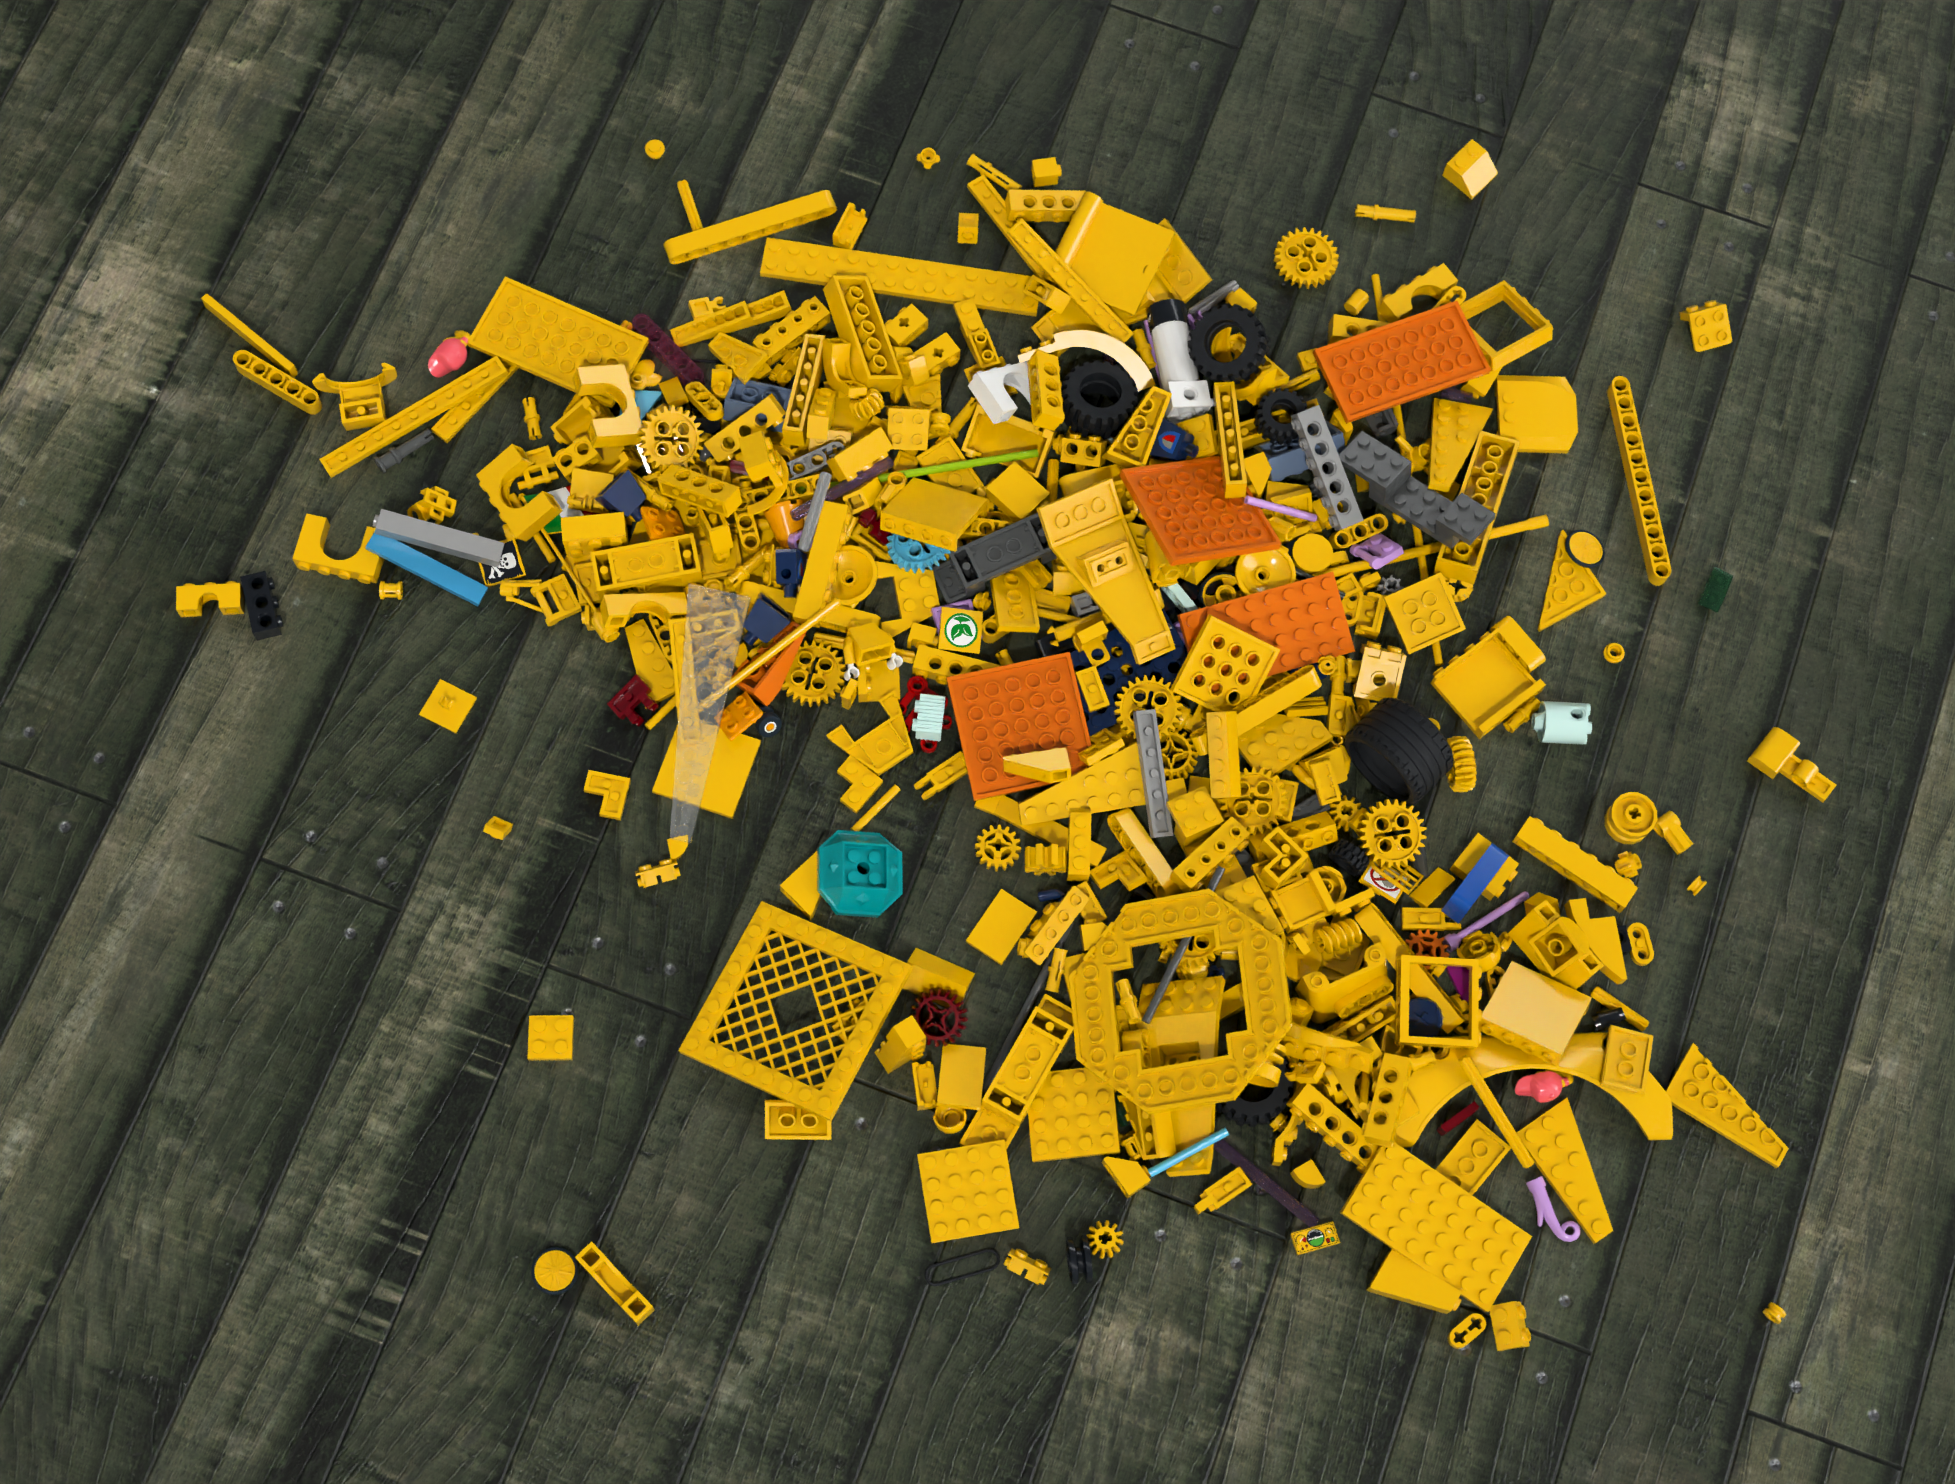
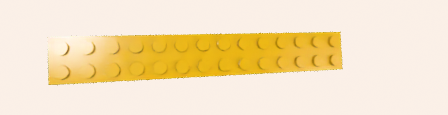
M768 237L766 238L760 276L823 286H826L832 276H868L873 293L953 305L954 303L973 298L976 308L1034 317L1037 316L1039 301L1023 292L1032 276Z

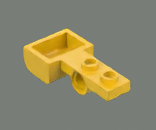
M1773 727L1748 758L1747 762L1771 779H1774L1780 772L1823 803L1836 787V784L1819 773L1818 767L1813 762L1806 759L1801 760L1793 754L1800 745L1797 739L1781 728Z

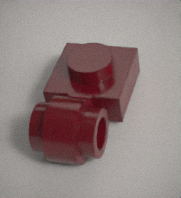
M870 508L863 510L858 516V523L864 528L870 526L871 529L868 534L882 546H885L889 542L887 536H892V534L880 530L881 517L876 521L877 513Z

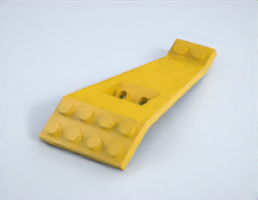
M1165 218L1159 224H1157L1167 229L1175 231V229L1172 227L1169 221ZM1175 231L1171 244L1136 315L1133 316L1113 307H1108L1128 326L1147 319V309L1158 301L1178 299L1187 303L1213 279ZM1071 299L1062 314L1052 309L1031 327L1041 342L1051 339V342H1055L1053 334L1066 330L1085 329L1103 333ZM1068 348L1060 349L1050 354L1059 357Z
M1107 478L1036 508L1049 548L1130 644L1136 664H1143L1176 649L1170 629L1124 517L1112 478ZM1119 557L1120 560L1116 564L1115 559ZM1099 564L1101 565L1100 571L1097 570Z
M1223 976L1170 981L1150 1024L1139 1020L1140 1022L1137 1023L1138 1029H1147L1150 1036L1152 1068L1218 1057L1219 1016L1226 981ZM1160 982L1142 984L1138 1005L1142 1018ZM1215 1104L1170 1111L1176 1153L1214 1133ZM1214 1144L1168 1168L1166 1173L1169 1177L1210 1174Z

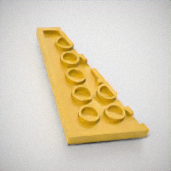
M1434 398L1432 403L1428 489L1443 492L1450 490L1458 472L1474 447L1480 431L1484 429L1487 420L1490 418L1493 408Z
M1565 1098L1519 1130L1517 1134L1538 1169L1593 1244L1611 1233L1613 1228L1568 1098Z

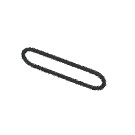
M984 1249L928 1266L925 1270V1280L932 1286H940L992 1271L998 1267L1000 1256L993 1249ZM985 1252H992L997 1257L996 1264L987 1269L938 1283H933L928 1278V1272L933 1267Z

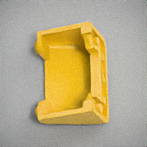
M585 396L551 426L557 442L570 446L576 438L583 437L584 435L590 440L588 428L592 419L614 418L615 416L607 406L594 398ZM634 445L596 448V450L603 458V461L590 470L614 474L615 478L623 468L628 467L634 472L644 463ZM589 448L584 449L581 455L587 454Z
M977 404L961 450L966 452L965 456L976 459L977 456L989 457L1037 449L1038 457L1016 460L1015 462L1033 478L1038 479L1057 432L1034 426L1032 422L1014 415L1008 421L993 424L982 406ZM1014 461L999 464L1009 467Z
M1380 942L1366 949L1363 967L1350 975L1332 983H1329L1323 973L1317 971L1301 978L1295 990L1300 999L1307 1001L1310 1006L1315 1008L1310 1018L1314 1023L1322 1024L1338 1017L1334 1010V1005L1339 999L1379 976H1388L1386 954Z

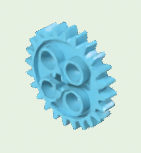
M891 533L892 536H887L889 543L886 546L889 550V556L894 564H897L900 569L904 567L906 572L912 569L913 573L916 574L917 570L920 569L924 573L925 567L932 570L933 564L939 567L938 561L940 559L946 560L944 554L951 553L950 550L924 543L930 553H927L917 540Z

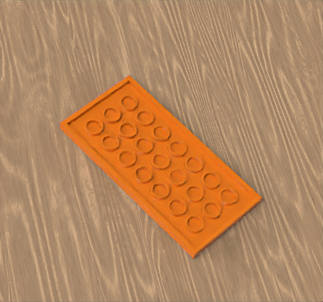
M1458 301L1334 342L1313 351V355L1346 424L1491 372V368Z
M1334 572L1177 615L1187 653H1189L1208 614L1280 649L1267 677L1317 663L1322 656L1331 655L1338 657V655L1355 652ZM1217 637L1214 640L1213 645L1215 648L1222 644V638ZM1236 645L1231 649V655L1235 656L1238 654L1239 646ZM1252 654L1248 658V664H1253L1256 661V654ZM1207 656L1204 659V666H1209L1212 663V656ZM1228 664L1221 668L1222 675L1229 672L1230 667ZM1246 673L1239 675V683H1243L1246 680ZM1202 675L1195 677L1196 685L1202 682ZM1214 684L1211 692L1219 691L1220 684Z

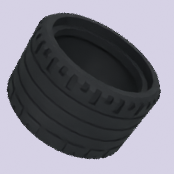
M1397 698L1381 699L1345 736L1346 751L1358 771L1378 791L1391 800L1398 799V803L1406 801V805L1417 804L1453 767L1452 750L1440 730L1418 709Z

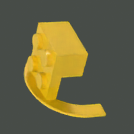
M381 363L383 367L381 374L357 382H336L326 378L324 373H320L312 380V383L320 391L340 393V414L346 431L373 427L387 420L382 387L396 379L397 371L395 367L387 363Z
M762 430L738 439L741 452L735 454L737 461L744 462L745 469L753 482L769 476L775 486L773 492L766 498L747 506L749 517L769 509L778 502L784 494L789 481V470L784 458L778 453L777 449L773 450L770 437H765Z

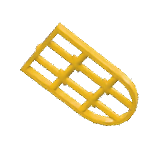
M1378 860L1369 862L1375 872L1407 895L1418 886L1424 877L1409 865L1403 866L1404 870L1396 868L1401 873L1397 875L1389 868H1386L1385 864L1380 866L1381 869H1379L1374 864L1378 865ZM1386 870V871L1389 872L1391 875H1393L1396 879L1394 880L1392 877H1390L1389 875H1387V874H1386L1385 872H1383V871ZM1407 871L1413 873L1415 876L1419 878V880L1411 876ZM1403 875H1406L1408 878L1413 880L1415 884L1411 885L1409 882L1404 880ZM1400 880L1401 882H1403L1404 884H1406V885H1407L1408 887H1410L1411 889H1410V890L1407 889L1406 887H1404L1403 885H1401L1398 881Z

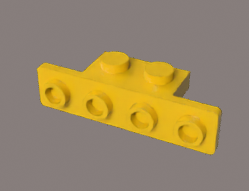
M1072 886L1061 902L1047 904L1043 909L1044 914L1030 927L1031 931L1027 936L1032 940L1024 950V954L1037 965H1041L1089 901V897L1076 886Z

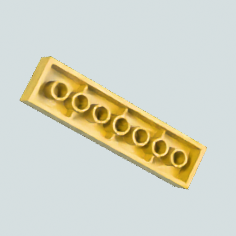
M1480 431L1459 495L1461 493L1467 495L1496 513L1495 519L1517 456L1520 441ZM1495 519L1470 546L1461 540L1452 549L1442 543L1434 573L1441 572L1445 577L1474 585Z

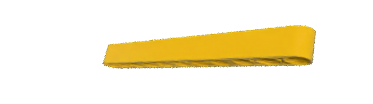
M1617 376L1608 387L1607 396L1647 576L1651 584L1660 586L1666 582L1671 574L1670 560L1630 383L1627 378ZM1631 459L1636 460L1638 464L1633 463ZM1635 478L1641 479L1642 482H1638ZM1639 496L1644 497L1646 501L1641 500ZM1644 515L1649 516L1651 520L1646 519ZM1648 534H1652L1655 538L1649 537ZM1652 552L1657 553L1659 557H1655ZM1656 571L1661 572L1663 576H1659Z

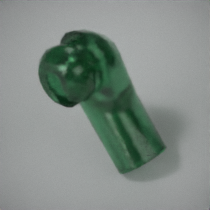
M1115 1095L1117 1120L1119 1126L1124 1127L1129 1125L1130 1122L1126 1120L1125 1115L1127 1113L1123 1103L1119 1102L1117 1095Z

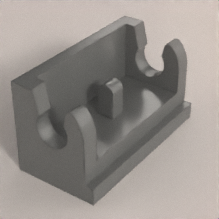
M1391 408L1365 417L1375 439L1395 433L1398 427V421Z

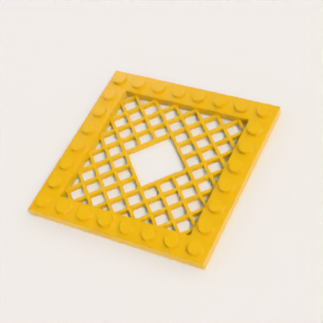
M761 901L678 1051L687 1057L828 1121H832L913 967L908 963ZM783 936L795 941L785 944ZM780 937L782 946L771 949L768 940ZM764 943H766L768 951L759 954ZM802 944L813 949L804 952ZM798 945L800 954L789 957L787 948ZM784 950L786 959L775 963L773 953ZM817 952L819 962L808 965L806 956ZM820 952H823L832 957L822 960ZM769 955L772 964L761 968L758 959ZM802 958L805 967L794 971L791 962ZM839 960L844 961L850 965L841 968ZM755 961L757 970L749 972ZM836 961L838 970L827 973L824 964ZM788 963L790 972L779 976L777 967ZM821 966L824 975L812 979L810 970ZM858 968L869 972V974L860 977ZM774 969L776 978L765 981L762 972ZM854 969L857 978L846 982L843 973ZM806 971L809 980L798 984L795 975ZM759 974L762 983L750 987L748 977ZM840 974L842 983L831 987L829 978ZM792 977L795 986L783 989L781 980ZM873 977L876 986L865 990L862 981ZM745 979L747 988L738 991ZM826 980L828 989L816 992L814 983ZM778 982L780 991L769 995L767 985ZM859 982L861 992L850 995L847 986ZM811 985L822 1021L781 1035L771 999ZM763 987L766 996L754 1000L752 991ZM844 988L847 997L835 1000L833 991ZM749 992L751 1002L740 1005L737 996ZM873 992L871 998L868 1001L866 994ZM830 993L832 1002L821 1006L818 997ZM863 996L866 1005L854 1009L852 999ZM733 999H735L737 1007L728 1010ZM767 1001L770 1010L758 1013L756 1004ZM848 1001L851 1011L840 1014L837 1005ZM753 1006L755 1015L744 1019L742 1010ZM834 1006L837 1016L825 1020L823 1010ZM738 1011L741 1020L730 1024L727 1015ZM863 1011L858 1020L856 1013ZM771 1014L774 1024L763 1027L760 1018ZM853 1015L856 1024L844 1028L842 1018ZM724 1017L726 1026L718 1028ZM757 1019L759 1029L748 1033L746 1023ZM838 1020L841 1030L829 1033L827 1024ZM742 1025L745 1034L734 1038L731 1029ZM824 1025L826 1035L815 1039L812 1029ZM776 1028L778 1037L767 1041L764 1032ZM728 1030L730 1040L719 1043L717 1034ZM853 1030L848 1039L846 1032ZM809 1031L812 1040L800 1044L798 1034ZM761 1033L763 1043L752 1046L750 1037ZM843 1034L845 1043L834 1047L831 1038ZM794 1036L797 1046L786 1049L783 1040ZM712 1037H714L715 1043L711 1042ZM747 1039L749 1048L738 1052L735 1042ZM828 1039L831 1049L819 1053L817 1043ZM780 1041L782 1051L771 1055L768 1045ZM732 1044L734 1052L724 1048V1046ZM814 1045L816 1054L805 1058L802 1048ZM765 1047L768 1056L756 1060L754 1051ZM843 1049L837 1058L836 1051ZM799 1050L801 1060L790 1063L787 1054ZM751 1052L753 1060L742 1055ZM832 1053L835 1063L824 1066L821 1057ZM784 1055L787 1065L775 1069L773 1059ZM818 1058L820 1068L809 1072L806 1062ZM770 1061L771 1068L764 1066L761 1063ZM803 1064L806 1073L794 1077L792 1067ZM788 1069L790 1077L780 1072ZM829 1069H832L831 1072H830V1074H829V1076H828V1078H827V1075H826V1072H825V1071H826V1070H829ZM822 1072L825 1082L813 1086L811 1076ZM807 1078L809 1085L804 1084L799 1080Z

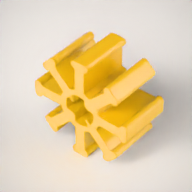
M1041 843L1036 844V847H1025L1026 873L1034 872V875L1040 876L1042 873L1047 872L1049 876L1056 875V872H1066L1067 848L1065 846L1058 847V844H1051L1048 847H1044Z

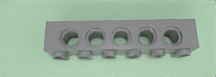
M1317 405L1291 415L1292 428L1298 433L1299 446L1306 454V464L1312 470L1315 477L1313 481L1315 487L1320 490L1322 495L1321 503L1325 509L1327 508L1331 527L1337 531L1364 521L1320 406ZM1308 425H1310V426L1313 427V429H1314L1313 435H1310V434L1308 433V431H1307ZM1316 444L1321 448L1320 455L1315 452ZM1323 464L1328 466L1329 471L1327 474L1322 470ZM1331 483L1336 486L1335 493L1330 491ZM1339 502H1341L1343 505L1342 512H1339L1337 509V504Z

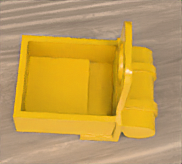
M1103 620L1076 633V636L1072 638L1078 652L1084 650L1092 666L1097 667L1110 660V654L1103 643V640L1107 639L1108 629ZM1094 649H1101L1103 651L1104 657L1101 660L1093 659L1091 654Z

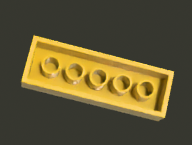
M832 276L823 288L839 338H843L851 343L850 367L853 376L857 381L865 385L867 390L873 388L877 389L878 392H892L902 381L903 377L868 276Z

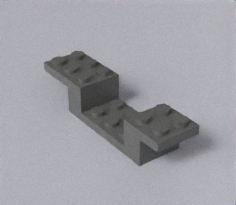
M1363 431L1339 454L1341 463L1345 468L1369 482V497L1451 549L1460 540L1470 546L1495 519L1496 513L1463 493L1452 502L1433 489H1428V486L1411 476L1410 460Z
M1036 513L957 548L956 552L950 551L949 560L940 564L939 567H933L932 570L946 604H951L986 590L985 582L1036 559H1039L1043 565L1058 557L1049 548L1039 515Z

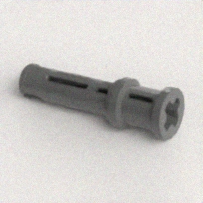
M426 428L397 448L391 447L387 453L380 457L376 456L373 459L384 474L391 466L396 463L399 465L402 458L434 440V436L430 435L431 431Z

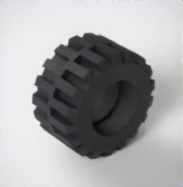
M1276 388L1274 392L1271 390L1262 397L1254 414L1255 427L1259 426L1257 432L1259 434L1263 433V439L1269 438L1270 443L1274 444L1275 441H1278V445H1282L1284 441L1288 444L1291 443L1292 439L1296 440L1298 438V433L1292 428L1291 422L1288 424L1278 423L1271 415V411L1274 409L1285 410L1290 416L1306 410L1307 403L1302 402L1304 398L1301 395L1299 397L1296 396V391L1293 390L1291 393L1288 388H1284L1283 391L1280 388Z

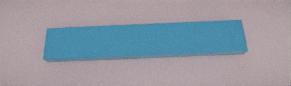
M375 531L366 545V550L476 606H479L488 590L487 586L395 539L377 535Z

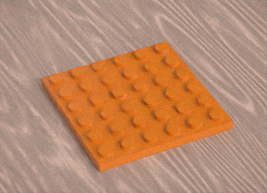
M1220 456L1121 469L1119 476L1171 566L1280 549L1282 543L1260 507L1245 504V497L1225 498ZM1247 487L1246 496L1254 497Z
M1070 652L946 677L974 801L1057 783H1047L1004 772L1003 757L1011 754L1018 755L1032 751H1045L1052 748L1066 747L1071 766V775L1088 767L1087 764L1080 760L1078 753L1092 745Z

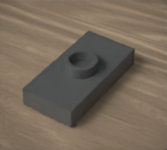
M1314 794L1294 807L1291 822L1324 811L1329 812L1331 808L1328 804L1320 806L1317 794Z

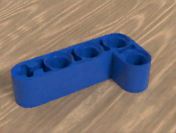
M1492 843L1441 912L1459 924L1510 855Z

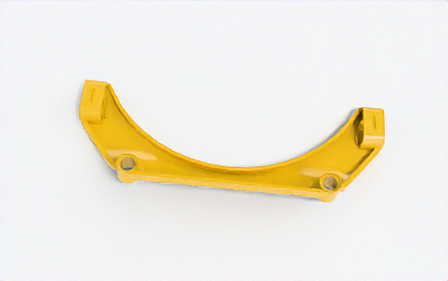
M1608 1032L1574 1033L1558 1066L1546 1063L1543 1059L1527 1054L1523 1050L1513 1045H1508L1491 1035H1481V1043L1478 1044V1047L1474 1049L1440 1047L1439 1051L1434 1053L1436 1064L1418 1068L1414 1072L1411 1071L1406 1093H1409L1420 1113L1398 1126L1394 1142L1402 1148L1412 1147L1435 1113L1449 1099L1464 1088L1472 1085L1458 1063V1060L1465 1055L1471 1058L1483 1079L1502 1072L1532 1068L1566 1072L1587 1080L1609 1093L1622 1104L1635 1119L1648 1140H1672V1103L1670 1096L1649 1071L1646 1092L1643 1097L1600 1086L1606 1049L1603 1042L1608 1036ZM1438 1036V1037H1434V1038H1450V1039H1467V1040H1468V1036ZM1424 1046L1425 1052L1431 1050V1047Z

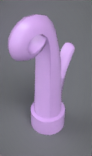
M1541 1176L1527 1182V1187L1532 1192L1535 1200L1537 1225L1539 1227L1542 1226L1544 1217L1553 1233L1559 1239L1566 1242L1578 1239L1580 1227L1576 1222L1567 1221L1560 1226L1546 1191V1183ZM1567 1227L1573 1228L1572 1235L1565 1233Z

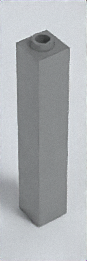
M381 509L379 515L375 514L372 525L376 527L375 534L497 568L504 548V543L384 509Z

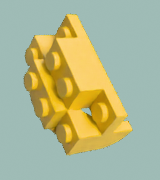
M1232 327L1221 330L1213 339L1211 352L1213 357L1219 362L1233 361L1231 352L1235 354V360L1242 354L1245 348L1246 338L1241 333L1230 335ZM1265 355V364H1260L1258 367L1260 371L1257 374L1252 373L1250 375L1251 379L1248 381L1243 379L1240 380V384L1235 385L1236 399L1238 401L1246 399L1253 406L1258 405L1262 397L1267 395L1272 388L1288 383L1290 376Z

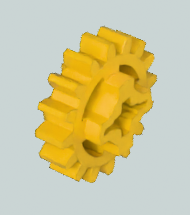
M1001 824L998 825L997 829L990 825L989 832L983 829V837L977 836L979 843L975 844V849L979 850L976 852V857H982L980 864L986 862V869L994 866L996 872L999 867H1002L1005 871L1007 864L1013 867V859L1018 860L1019 855L1017 853L1021 852V847L1017 846L1020 844V839H1014L1016 832L1014 831L1010 834L1008 826L1005 830H1002ZM995 836L991 841L987 840L988 838ZM996 845H1000V851H996ZM1005 855H1009L1006 859L1001 860Z

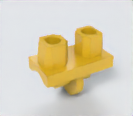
M717 364L715 369H712L711 393L718 400L723 401L732 384V369H728V365Z

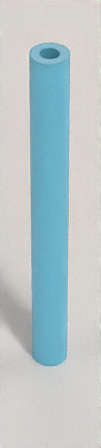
M1226 1127L1149 1168L1148 1172L1153 1177L1230 1134Z

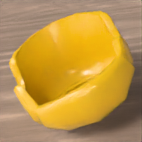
M937 1106L933 1120L940 1131L946 1134H955L965 1126L967 1112L962 1108Z

